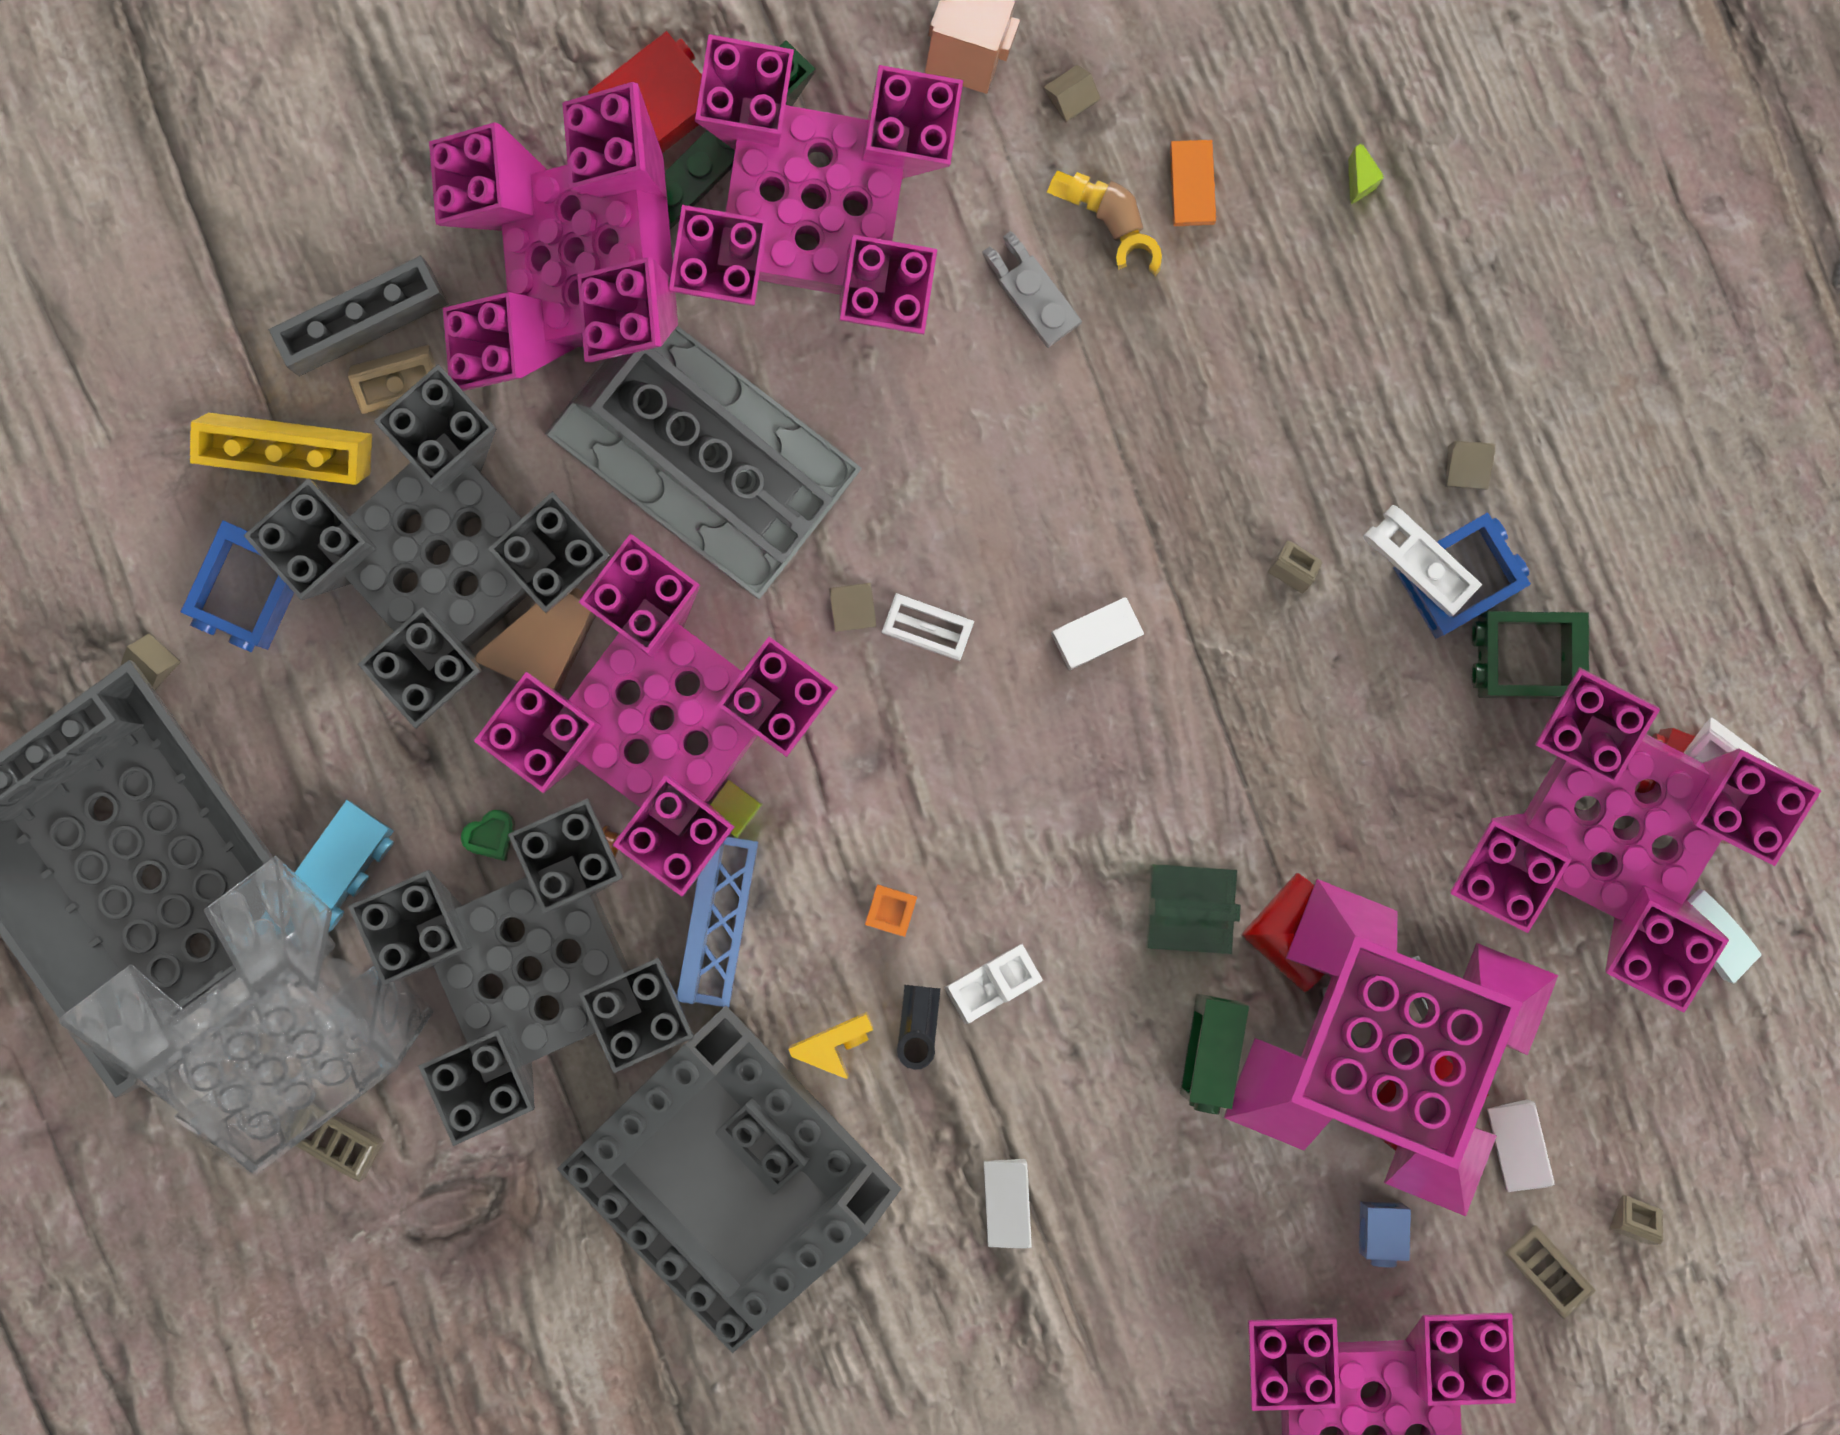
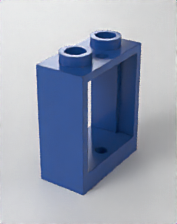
M1488 512L1437 541L1441 547L1446 549L1479 530L1510 582L1509 585L1454 617H1449L1399 569L1393 567L1435 639L1446 635L1531 585L1527 578L1529 576V569L1526 563L1518 554L1513 555L1505 542L1508 539V535L1504 526L1497 518L1492 519Z
M222 520L180 612L192 617L193 620L190 626L214 635L216 630L219 629L230 634L231 637L228 642L249 652H252L255 646L268 650L294 595V592L279 575L253 631H249L202 610L233 543L259 554L243 536L248 531Z

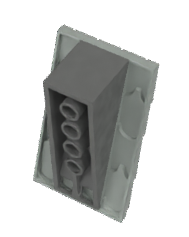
M679 326L674 329L661 347L604 359L545 433L554 442L757 599L763 596L862 469Z

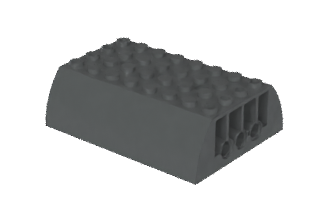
M128 660L0 752V936L115 1098L153 1081L185 1062L319 965L334 949L335 943L135 662ZM105 796L113 804V813L109 819L101 821L94 813V805L99 798ZM149 865L157 866L162 873L161 883L154 889L146 887L142 881V873ZM281 891L313 935L311 940L312 946L301 954L297 953L284 934L268 936L256 946L246 942ZM198 933L206 935L211 943L210 951L204 957L196 956L190 947L192 938Z

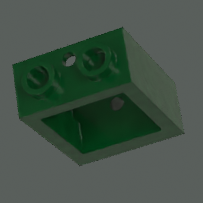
M1487 611L1478 615V621H1474L1472 625V644L1478 647V663H1474L1472 667L1473 688H1478V698L1561 699L1579 667L1589 672V612ZM1498 624L1561 625V686L1498 685Z
M1196 994L1180 1094L1189 1101V1105L1193 1106L1196 1111L1219 1114L1220 1107L1232 1109L1249 1006L1244 1003Z

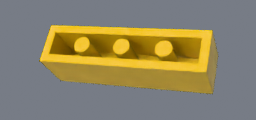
M209 412L191 421V464L357 485L371 473V433Z

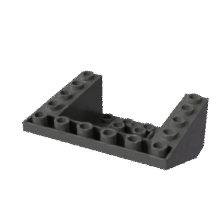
M724 1006L694 1035V1038L685 1043L557 1168L732 1353L863 1240L902 1189L727 1006Z

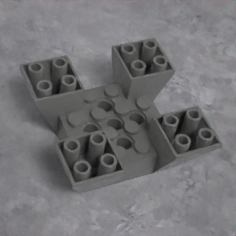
M439 364L374 420L378 427L411 463L359 509L350 515L308 478L243 535L300 600L303 601L352 584L394 632L361 660L358 665L415 729L481 672L470 646L523 599L530 595L545 613H548L611 557L553 491L522 518L482 474L481 471L497 429ZM420 514L422 525L419 530L414 533H407L406 522L408 518L412 515ZM474 517L481 518L482 527L479 533L467 537L464 532L466 522ZM441 545H448L450 548L448 560L443 564L435 565L433 561L434 551ZM415 572L418 576L417 587L409 593H404L402 589L404 577L409 573ZM468 576H476L478 580L477 590L472 595L463 596L460 589L462 581Z
M588 798L508 834L526 874V877L462 905L430 870H427L348 906L382 985H387L434 967L467 1044L418 1066L453 1146L534 1110L532 1061L596 1033L614 1074L694 1038L660 958L658 957L630 970L596 895L624 877ZM513 917L520 919L525 926L524 936L519 941L511 939L507 934V923ZM568 938L577 941L581 947V955L576 962L568 961L562 954V945ZM529 956H533L541 962L542 973L538 979H531L524 972L523 965ZM489 974H495L502 980L503 990L498 997L490 995L485 988V980ZM545 995L553 996L559 1003V1013L555 1018L547 1017L541 1011L540 1003Z

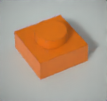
M877 884L865 925L905 937L917 896Z

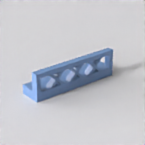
M727 837L698 876L677 992L679 1002L689 1004L697 1002L730 1007L758 848L757 841ZM724 845L748 849L745 867L732 876L721 862ZM721 870L726 880L717 886L719 871ZM744 873L740 890L734 880ZM730 883L739 896L738 908L723 917L714 904L715 894ZM713 911L719 921L710 927ZM736 915L733 931L727 921ZM723 925L732 938L731 948L716 959L707 946L708 934ZM706 953L712 963L702 969ZM729 956L727 971L725 972L720 962ZM714 966L725 980L722 997L698 993L701 975Z

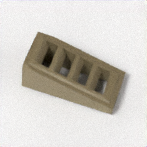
M308 1103L288 1142L342 1174L360 1182L366 1178L384 1140L312 1103ZM316 1118L321 1123L312 1141L304 1137L313 1119ZM331 1127L335 1131L327 1147L324 1148L319 1144L327 1128ZM342 1135H345L349 1139L341 1155H338L334 1151ZM356 1143H359L363 1147L354 1163L348 1159Z
M1536 1225L1504 1252L1563 1319L1569 1316L1596 1291ZM1538 1240L1543 1248L1524 1263L1519 1256ZM1550 1253L1555 1261L1536 1276L1531 1269ZM1562 1267L1567 1273L1548 1289L1543 1282ZM1574 1280L1578 1287L1560 1302L1555 1295Z

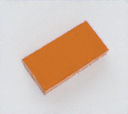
M1213 140L1171 141L1170 163L1173 226L1215 225Z

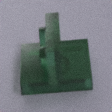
M1152 864L1146 948L1232 954L1234 921L1240 922L1241 905L1235 904L1237 870Z

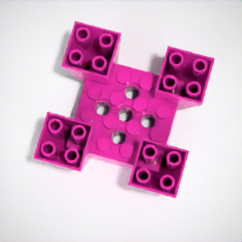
M708 34L695 122L734 149V161L726 212L682 205L669 291L750 306L755 305L758 281L840 295L839 321L924 335L937 249L894 242L893 234L903 178L950 167L963 80L879 65L867 119L786 105L794 49ZM814 152L824 153L829 158L830 164L825 167H816L810 163L808 156ZM766 186H775L782 192L783 197L778 201L770 202L761 196L760 190ZM807 193H816L822 198L824 205L818 209H811L804 205L801 198ZM848 200H856L863 205L865 213L860 216H851L844 210L843 203ZM800 234H810L816 239L818 246L813 250H803L797 246L795 238Z
M630 82L562 102L567 165L547 170L505 128L495 122L429 141L436 225L502 231L507 292L443 308L448 375L462 391L522 378L575 348L582 346L585 362H595L661 347L678 326L676 293L669 291L673 260L664 158L637 83Z
M630 533L579 601L581 605L618 631V635L569 699L528 672H525L475 738L474 742L542 793L549 790L578 765H584L640 807L613 843V846L683 897L735 828L708 802L758 736L785 757H788L838 690V687L770 636L743 671L738 669L684 628L700 584ZM687 674H695L700 680L698 691L691 696H683L679 691V682ZM635 682L640 687V697L635 703L625 705L620 698L621 689L627 683ZM663 707L671 708L675 717L672 726L666 730H658L654 725L655 713ZM696 732H703L708 738V748L700 755H692L687 748L688 738ZM636 741H644L649 748L647 759L640 764H634L628 755L630 746Z
M1579 667L1535 743L1536 746L1556 755L1557 758L1525 813L1491 819L1450 890V894L1526 933H1529L1555 887L1614 917L1605 969L1606 973L1685 1013L1729 942L1727 936L1686 900L1722 840L1776 866L1821 793V789L1740 748L1702 763L1654 739L1646 733L1659 713V707ZM1644 779L1656 781L1654 788L1647 793L1635 791L1636 785ZM1584 796L1596 798L1595 804L1589 809L1580 810L1575 807L1576 802ZM1619 817H1634V822L1628 828L1617 829L1613 827ZM1668 835L1673 837L1671 843L1664 848L1652 847L1654 840L1660 836ZM1601 852L1613 854L1612 859L1606 864L1597 865L1592 862L1593 858Z
M1316 879L1286 959L1332 977L1301 1056L1254 1038L1236 1084L1232 1109H1226L1223 1118L1304 1151L1332 1119L1398 1145L1384 1180L1385 1184L1466 1216L1497 1137L1492 1133L1475 1127L1505 1047L1525 1055L1529 1054L1559 975L1476 943L1462 979L1397 953L1398 911ZM1422 997L1427 1003L1428 1012L1424 1019L1415 1022L1409 1015V1006L1414 999ZM1366 1022L1371 1029V1037L1366 1044L1356 1046L1351 1039V1031L1357 1023ZM1406 1038L1411 1043L1412 1053L1408 1060L1398 1063L1393 1056V1047L1397 1041ZM1448 1055L1453 1062L1452 1073L1447 1078L1439 1079L1435 1074V1063L1440 1057ZM1386 1080H1392L1396 1086L1395 1097L1388 1103H1380L1376 1094L1378 1086Z
M1511 1313L1423 1315L1405 1340L1338 1342L1336 1318L1248 1320L1251 1410H1281L1282 1435H1320L1321 1431L1329 1426L1337 1427L1336 1435H1362L1364 1430L1371 1425H1379L1378 1435H1405L1406 1430L1413 1424H1422L1419 1435H1462L1461 1405L1516 1403L1513 1318ZM1371 1381L1378 1382L1377 1391L1373 1396L1368 1398L1360 1396L1361 1389L1366 1383Z

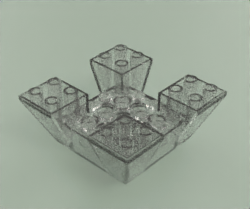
M274 856L204 909L206 917L236 970L184 1009L179 1007L131 964L59 1018V1023L119 1074L177 1110L179 1113L175 1115V1120L224 1162L253 1176H256L395 1071L434 1013L432 1007L403 979L383 986L374 966L336 994L320 978L332 916L331 909L277 856Z

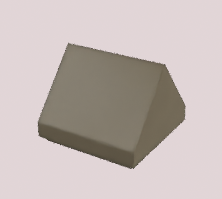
M1079 65L1074 66L1043 87L1065 122H1068L1101 99L1091 73Z
M1287 540L1269 568L1268 573L1303 594L1314 582L1323 562Z
M150 633L127 646L121 661V665L128 660L135 662L154 690L181 663L175 655Z
M1623 1195L1620 1198L1609 1230L1648 1245L1661 1244L1663 1241V1210Z

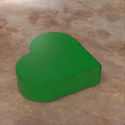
M504 810L489 811L483 816L481 821L468 823L461 832L462 845L472 853L506 861L511 845L508 834L515 830L514 819Z

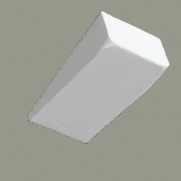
M1124 597L1052 631L1051 635L1070 671L1144 635V632L1127 598Z

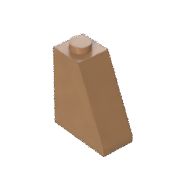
M578 588L573 589L548 613H545L536 603L477 653L475 657L477 663L515 681H519L525 672H528L559 693L596 616L579 603L586 592Z

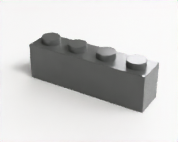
M420 255L268 330L286 367L300 377L449 303L432 268Z

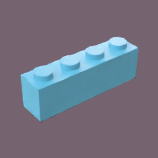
M348 800L345 801L290 878L294 887L328 932L333 930L343 916L344 911L340 907L350 894L355 897L366 884L369 876L365 874V871L374 859L380 862L394 843V841L389 839L394 830ZM281 891L246 942L256 946L268 936L284 934L297 953L301 954L312 946L311 940L313 935Z

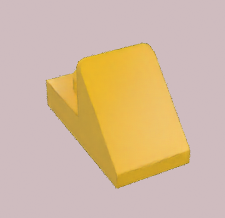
M865 1012L791 1045L788 1050L791 1057L848 1079V1072L836 1046L843 1044L846 1050L854 1048L869 1040L866 1033L872 1031L874 1027L868 1013Z

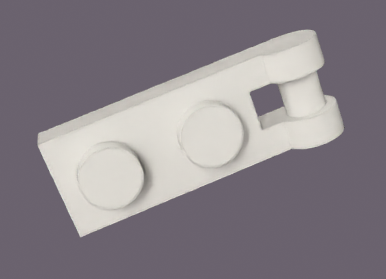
M1392 505L1383 514L1385 519L1377 528L1372 526L1363 535V538L1373 549L1385 556L1449 617L1453 616L1482 584L1404 511ZM1397 530L1407 537L1399 547L1390 540Z

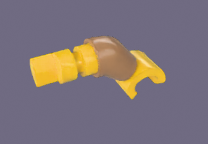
M1057 170L1051 180L1047 193L1078 206L1081 202L1087 204L1086 209L1097 213L1096 218L1104 221L1114 240L1121 241L1116 256L1118 270L1127 267V255L1132 250L1140 248L1145 249L1152 256L1149 271L1156 276L1162 264L1161 248L1155 239L1149 235L1140 234V231L1143 230V224L1135 196L1116 182L1111 181L1108 185L1098 180L1096 184L1090 182L1091 177L1076 172L1073 177Z

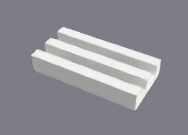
M896 593L882 634L960 661L974 621ZM900 605L961 626L963 630L961 634L899 613ZM898 621L958 644L956 649H952L894 628V622Z

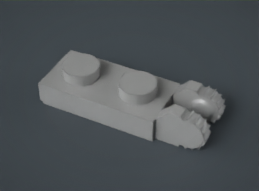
M1010 231L1003 236L1007 249L1020 263L1017 267L1009 272L999 253L990 246L982 253L998 276L1001 287L1045 346L1049 348L1078 327L1082 320L1033 255L1029 256L1024 245Z

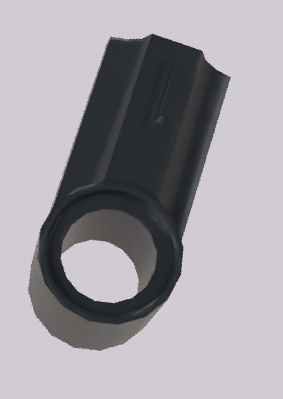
M904 985L897 1056L900 1062L907 1068L913 1070L923 1069L934 1058L941 988ZM912 1038L923 1039L928 1047L926 1057L919 1062L909 1061L904 1056V1045Z

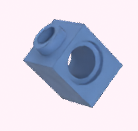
M1360 1201L1359 1253L1366 1259H1370L1371 1265L1377 1267H1396L1397 1261L1410 1260L1411 1209L1403 1203Z

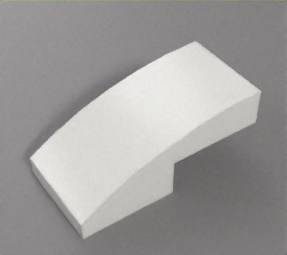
M1020 944L944 987L964 1024H969L1002 1003L1010 1001L1042 982L1043 979L1023 944Z

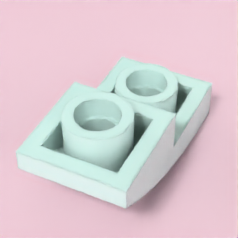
M1698 889L1687 901L1728 937L1729 942L1714 964V968L1723 980L1734 984L1762 954L1736 921L1705 890Z

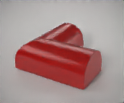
M1295 873L1242 932L1241 936L1298 988L1306 992L1324 976V973L1286 959L1314 884L1304 876Z

